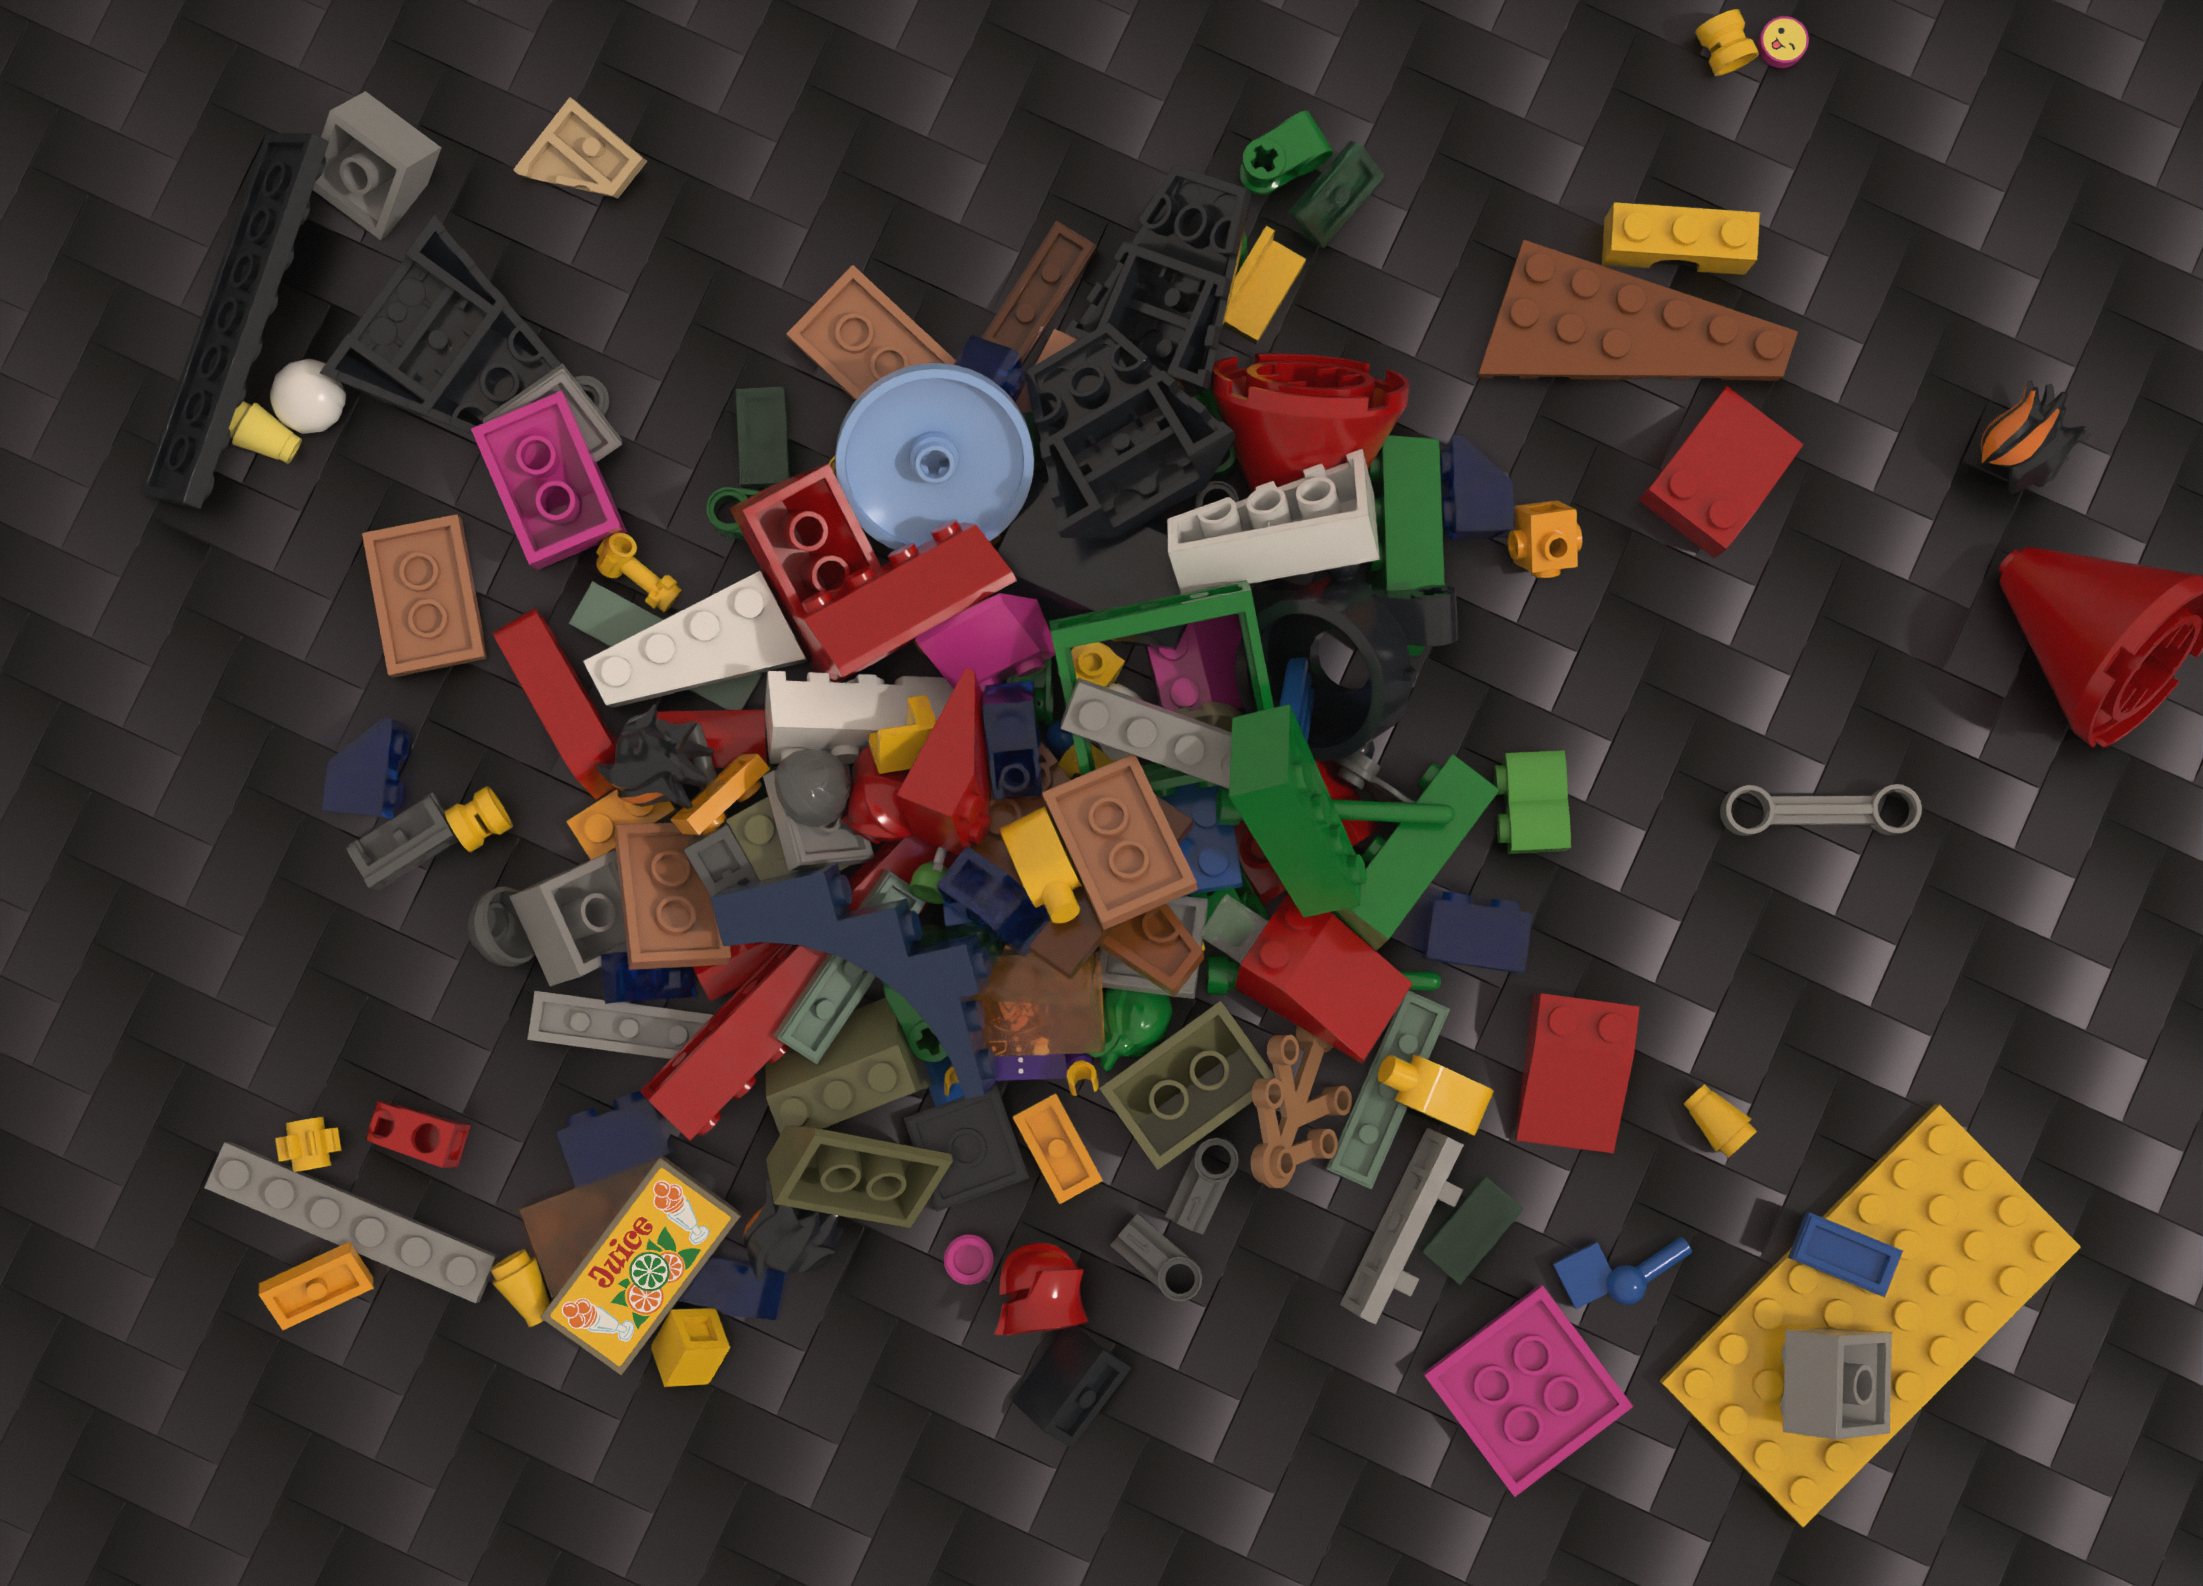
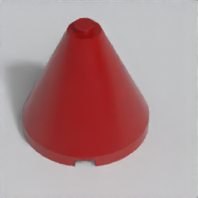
M1255 354L1254 365L1237 369L1238 357L1233 356L1214 363L1211 374V391L1223 422L1235 434L1232 446L1250 493L1256 491L1255 487L1274 481L1276 487H1280L1305 478L1303 474L1304 469L1321 463L1325 470L1347 462L1346 454L1363 449L1367 468L1369 469L1408 404L1410 382L1405 376L1391 369L1386 370V378L1383 381L1369 374L1370 363L1310 354Z
M2026 547L2022 551L2018 549L2013 550L1999 567V573L2002 574L2000 586L2075 735L2093 748L2097 743L2102 747H2107L2122 739L2139 726L2180 683L2173 676L2189 653L2198 658L2203 651V575L2036 547Z

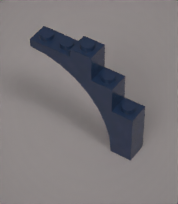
M838 863L725 888L710 898L723 946L756 942L801 945L839 956L874 974L904 997L931 1027L953 1064L965 1099L984 1096L995 1084L994 1078L998 1077L997 1059L992 1048L986 1049L982 1029H985L986 1026L983 1006L980 1000L973 999V995L978 994L989 983L988 977L992 975V963L989 952L985 946L980 947L977 934L919 946L918 941L922 938L921 923L916 911H910L907 898L850 911L849 904L852 902L851 886L848 878L845 875H840Z

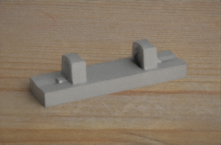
M1426 1129L1340 1303L1341 1306L1376 1325L1393 1289L1412 1296L1419 1278L1404 1271L1403 1268L1437 1199L1455 1207L1462 1194L1463 1189L1447 1182V1179L1464 1146L1463 1144L1434 1130Z

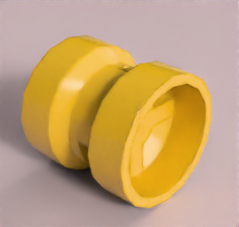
M1739 9L1719 14L1703 23L1695 31L1700 44L1703 47H1707L1711 53L1709 64L1715 76L1733 72L1747 65L1759 55L1754 41L1745 36L1743 29L1746 23Z
M489 786L474 793L473 800L467 804L457 803L444 811L454 834L470 853L484 844L485 838L491 834L501 835L513 828L508 813Z

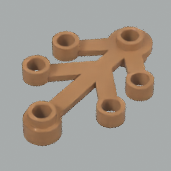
M1299 1026L1296 1027V1038L1293 1035H1274L1269 1039L1267 1055L1273 1065L1275 1078L1257 1079L1252 1087V1100L1257 1107L1263 1143H1259L1252 1152L1251 1170L1255 1179L1260 1183H1264L1269 1188L1285 1187L1291 1180L1296 1165L1311 1158L1330 1159L1336 1154L1338 1141L1333 1130L1312 1129L1305 1140L1293 1144L1298 1127L1325 1115H1346L1352 1106L1351 1092L1346 1086H1327L1323 1089L1322 1094L1308 1100L1323 1054L1331 1050L1333 1046ZM1300 1047L1304 1054L1294 1080L1291 1065L1297 1061ZM1280 1107L1282 1118L1278 1126L1275 1109Z

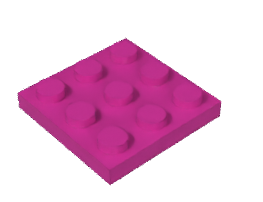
M1541 1284L1422 1373L1514 1497L1633 1408V1405Z

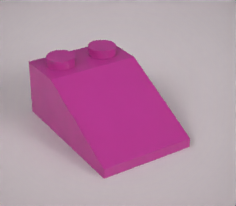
M563 391L471 428L530 566L537 570L601 544L606 537H610L614 533H627L608 486Z

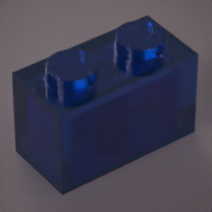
M1443 892L1442 900L1434 899L1429 901L1422 960L1512 973L1525 972L1533 913L1520 912L1521 903L1491 899L1490 907L1471 905L1472 896L1452 892Z
M640 1091L613 1100L616 1110L597 1116L595 1108L567 1117L569 1127L556 1131L576 1188L658 1159L660 1156L677 1152L665 1117L646 1098H643Z

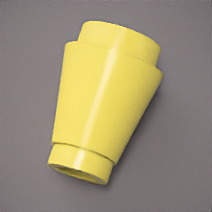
M243 401L235 409L229 426L230 438L233 439L232 445L281 460L287 464L294 458L302 442L300 437L294 435L291 430L258 403L250 405Z

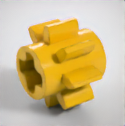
M323 1117L285 1123L287 1136L275 1138L279 1162L291 1160L293 1172L331 1166L329 1153L341 1151L338 1127L325 1129Z

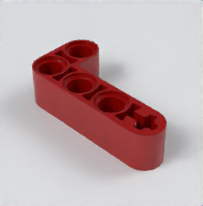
M534 607L495 631L493 635L564 762L578 782L597 800L615 789V786L611 785L599 773L596 767L598 764H615V750L618 740L607 728L547 622Z

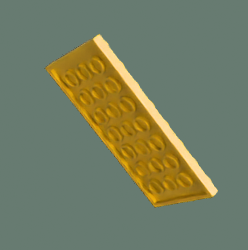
M1934 1104L1822 1217L1903 1251L1885 1297L1788 1258L1790 1249L1659 1380L1802 1527L2081 1248L1979 1143L1938 1104ZM1818 1328L1892 1332L1890 1433L1830 1439L1783 1432L1784 1417L1781 1412V1398L1784 1393L1785 1366L1782 1361V1348L1785 1343L1786 1330Z

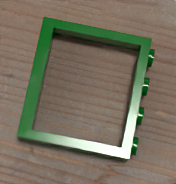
M1247 580L1049 621L1066 707L1077 682L1071 653L1072 647L1238 613L1256 710L1258 712L1274 708L1252 591ZM1072 733L1082 776L1096 770L1090 739ZM1158 763L1141 766L1154 794L1159 797L1175 793L1178 786L1196 783V786L1199 788H1207L1217 785Z

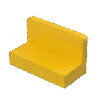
M1268 226L1263 230L1235 277L1223 326L1256 345L1306 262V259L1274 241L1275 230Z

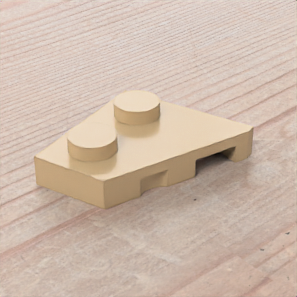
M569 97L513 170L525 178L618 199L646 164L647 160L577 101Z

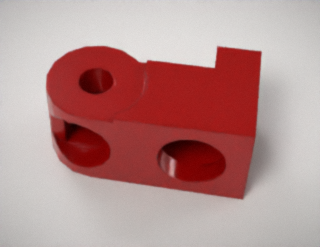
M378 1100L365 1139L379 1146L441 1168H458L471 1125L425 1111H416L405 1106Z

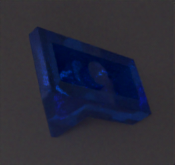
M627 952L601 954L605 1004L639 1003L696 997L693 967L629 970Z
M711 1255L678 1301L722 1310V1314L729 1316L777 1320L787 1272L765 1266L763 1278L757 1280L750 1263Z

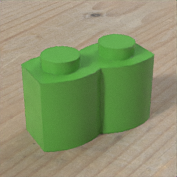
M1565 750L1505 753L1502 757V765L1494 766V786L1499 789L1496 795L1504 794L1505 814H1497L1498 842L1507 843L1508 854L1569 850L1571 848V828Z

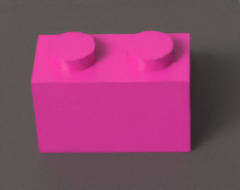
M1002 593L950 617L915 637L919 647L953 689L965 668L974 670L983 697L1001 690L1004 687L1002 681L1015 674L1022 678L1043 670L1046 667L1044 660L1055 655L1052 636L1037 599Z
M1237 613L1188 623L1176 650L1145 646L1160 707L1175 712L1178 709L1189 706L1190 711L1202 709L1201 703L1213 701L1230 704L1239 711L1245 710L1239 695L1235 676L1236 652L1242 636Z

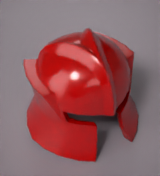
M866 747L854 761L852 767L853 784L847 802V810L840 819L855 833L877 844L880 842L899 841L912 836V830L897 798V793L910 769L879 774L870 747Z
M1032 1243L1021 1246L1013 1251L1006 1258L1000 1276V1295L1011 1294V1298L1002 1304L1000 1319L994 1335H1018L1039 1331H1052L1088 1322L1080 1295V1282L1084 1269H1078L1075 1261L1056 1245Z

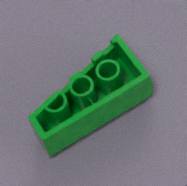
M1389 435L1368 469L1374 492L1380 560L1366 562L1365 582L1371 584L1372 589L1391 591L1415 589L1428 585H1445L1439 439ZM1407 645L1409 655L1420 656L1426 646Z
M1287 704L1232 718L1229 798L1302 916L1305 918L1360 906L1361 884H1365L1367 880L1364 861L1360 854H1355L1291 705Z
M1453 754L1442 766L1433 762L1416 783L1423 791L1416 798L1415 802L1450 805L1455 812L1454 819L1448 824L1390 822L1395 827L1386 839L1378 835L1361 856L1363 861L1366 862L1367 880L1365 884H1361L1360 906L1332 911L1334 915L1375 951L1389 940L1499 792L1497 787Z

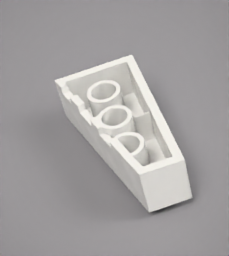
M1363 449L1346 454L1347 462L1325 470L1321 463L1304 469L1303 474L1305 478L1276 487L1274 481L1257 486L1255 487L1256 491L1251 493L1247 499L1236 503L1230 497L1167 519L1168 554L1181 594L1247 580L1248 584L1259 583L1277 578L1380 560L1374 492Z
M758 571L583 662L605 704L614 708L809 661L765 576L761 571Z
M768 671L765 721L769 764L780 763L790 754L806 749L827 751L840 759L844 765L852 764L859 753L869 746L868 735L870 733L878 732L881 729L906 725L907 697L927 695L935 718L938 720L954 689L945 678L902 676L895 681V685L885 684L883 679L878 678L877 675L858 674L855 679L847 683H834L829 680V673L809 672L807 681H786L785 671Z

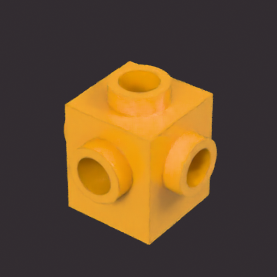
M1558 500L1512 506L1513 531H1510L1508 534L1507 544L1513 563L1531 572V576L1537 578L1556 577L1560 575V569L1578 567L1577 552L1582 548V532L1577 524V510Z

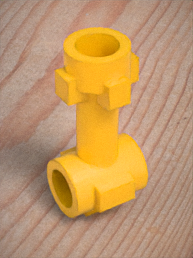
M614 533L610 537H606L596 552L599 555L596 562L598 570L609 578H618L625 574L649 594L645 600L646 603L653 608H659L664 613L668 611L683 592L676 585L678 582L669 575H665L662 579L633 557L636 553L637 545L628 534Z

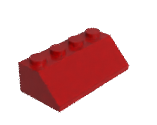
M824 464L774 484L730 508L815 673H829L830 681L840 683L916 640L913 638L845 677H840L819 668L793 618V615L804 610L801 603L810 596L824 590H829L830 594H833L847 586L845 578L852 573L868 566H872L874 571L881 567L829 464Z
M954 519L933 529L930 532L933 539L916 547L913 542L894 550L888 555L890 562L875 571L872 566H868L852 573L845 578L847 586L835 593L830 594L829 590H824L810 596L801 603L804 610L793 615V618L819 668L840 677H845L1017 580L1012 570L976 524L965 522L959 524L958 520Z

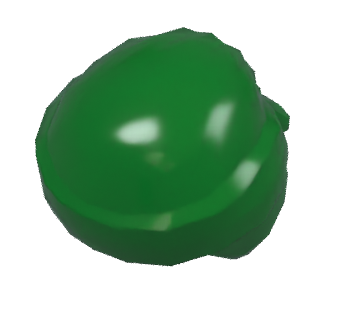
M1104 988L1098 991L1094 1007L1105 1033L1090 1041L1085 1046L1087 1054L1094 1058L1101 1057L1100 1066L1107 1072L1111 1071L1119 1056L1129 1058L1145 1056L1163 1043L1170 1028L1173 1010L1169 997L1167 995Z

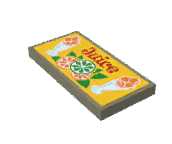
M661 1155L540 1318L622 1375L741 1217L742 1213Z

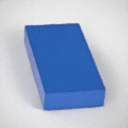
M1806 1212L1788 1258L1885 1297L1903 1251L1813 1213Z

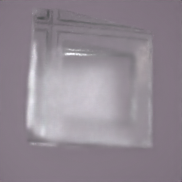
M1226 894L1199 936L1241 963L1269 921Z

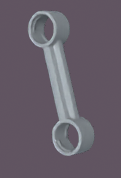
M1899 784L1878 789L1872 795L1770 796L1761 787L1746 785L1729 792L1724 797L1720 807V816L1725 827L1732 833L1740 836H1749L1762 832L1769 825H1871L1874 830L1881 834L1896 835L1907 832L1915 827L1922 813V805L1918 795L1909 787ZM1895 792L1901 795L1908 804V818L1899 827L1887 825L1879 816L1878 803L1884 794ZM1743 793L1755 796L1761 802L1764 811L1761 823L1749 829L1738 825L1731 814L1734 800Z

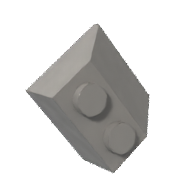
M365 91L330 110L321 138L329 141L325 152L326 166L320 178L315 181L312 190L379 240H382L389 235L428 185L441 147Z
M616 850L547 878L509 896L549 986L581 977L627 954Z
M1818 1328L1786 1330L1785 1343L1782 1348V1361L1785 1366L1784 1393L1781 1398V1412L1784 1417L1783 1432L1830 1439L1890 1433L1892 1332Z

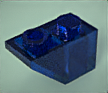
M971 335L954 365L971 369L989 378L1000 386L1014 402H1016L1026 384L1022 380L1024 371L1022 370L1019 352L1010 347Z
M1452 435L1447 443V449L1440 450L1441 479H1448L1449 497H1442L1441 500L1442 526H1450L1451 540L1508 538L1509 532L1515 530L1513 481L1463 435Z
M1035 681L985 685L982 709L993 799L1042 795L1041 740Z
M382 718L328 761L323 811L339 815L393 819V811L400 808L403 798L402 780H397L399 762L405 761L409 749L408 732L403 731L404 723L392 718Z
M968 846L964 848L936 885L946 904L1024 958L1030 951L1029 945L1051 919L1043 905L1035 908L1026 890L1010 875Z

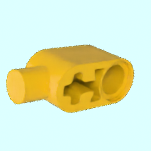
M1046 806L999 828L1021 882L1035 908L1045 904L1048 914L1054 923H1065L1074 919L1079 914L1080 907L1072 890L1082 886V883Z
M1388 1055L1380 1064L1377 1074L1380 1083L1398 1090L1395 1101L1475 1136L1494 1092L1491 1088L1417 1055H1413L1410 1063L1393 1055Z

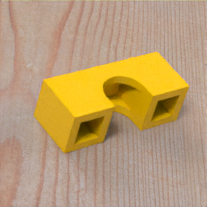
M1614 202L1604 218L1602 265L1650 268L1653 263L1659 261L1685 260L1697 263V272L1745 275L1757 261L1760 212Z

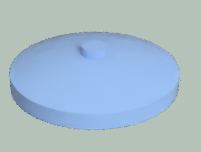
M926 363L904 367L880 378L857 398L847 412L838 434L835 466L837 480L860 526L878 542L896 550L913 542L916 547L933 539L930 533L933 529L954 519H957L959 524L962 522L976 524L989 541L997 537L1015 519L1028 496L1033 478L1034 455L1025 419L1012 398L1000 386L984 375L968 368L945 363Z

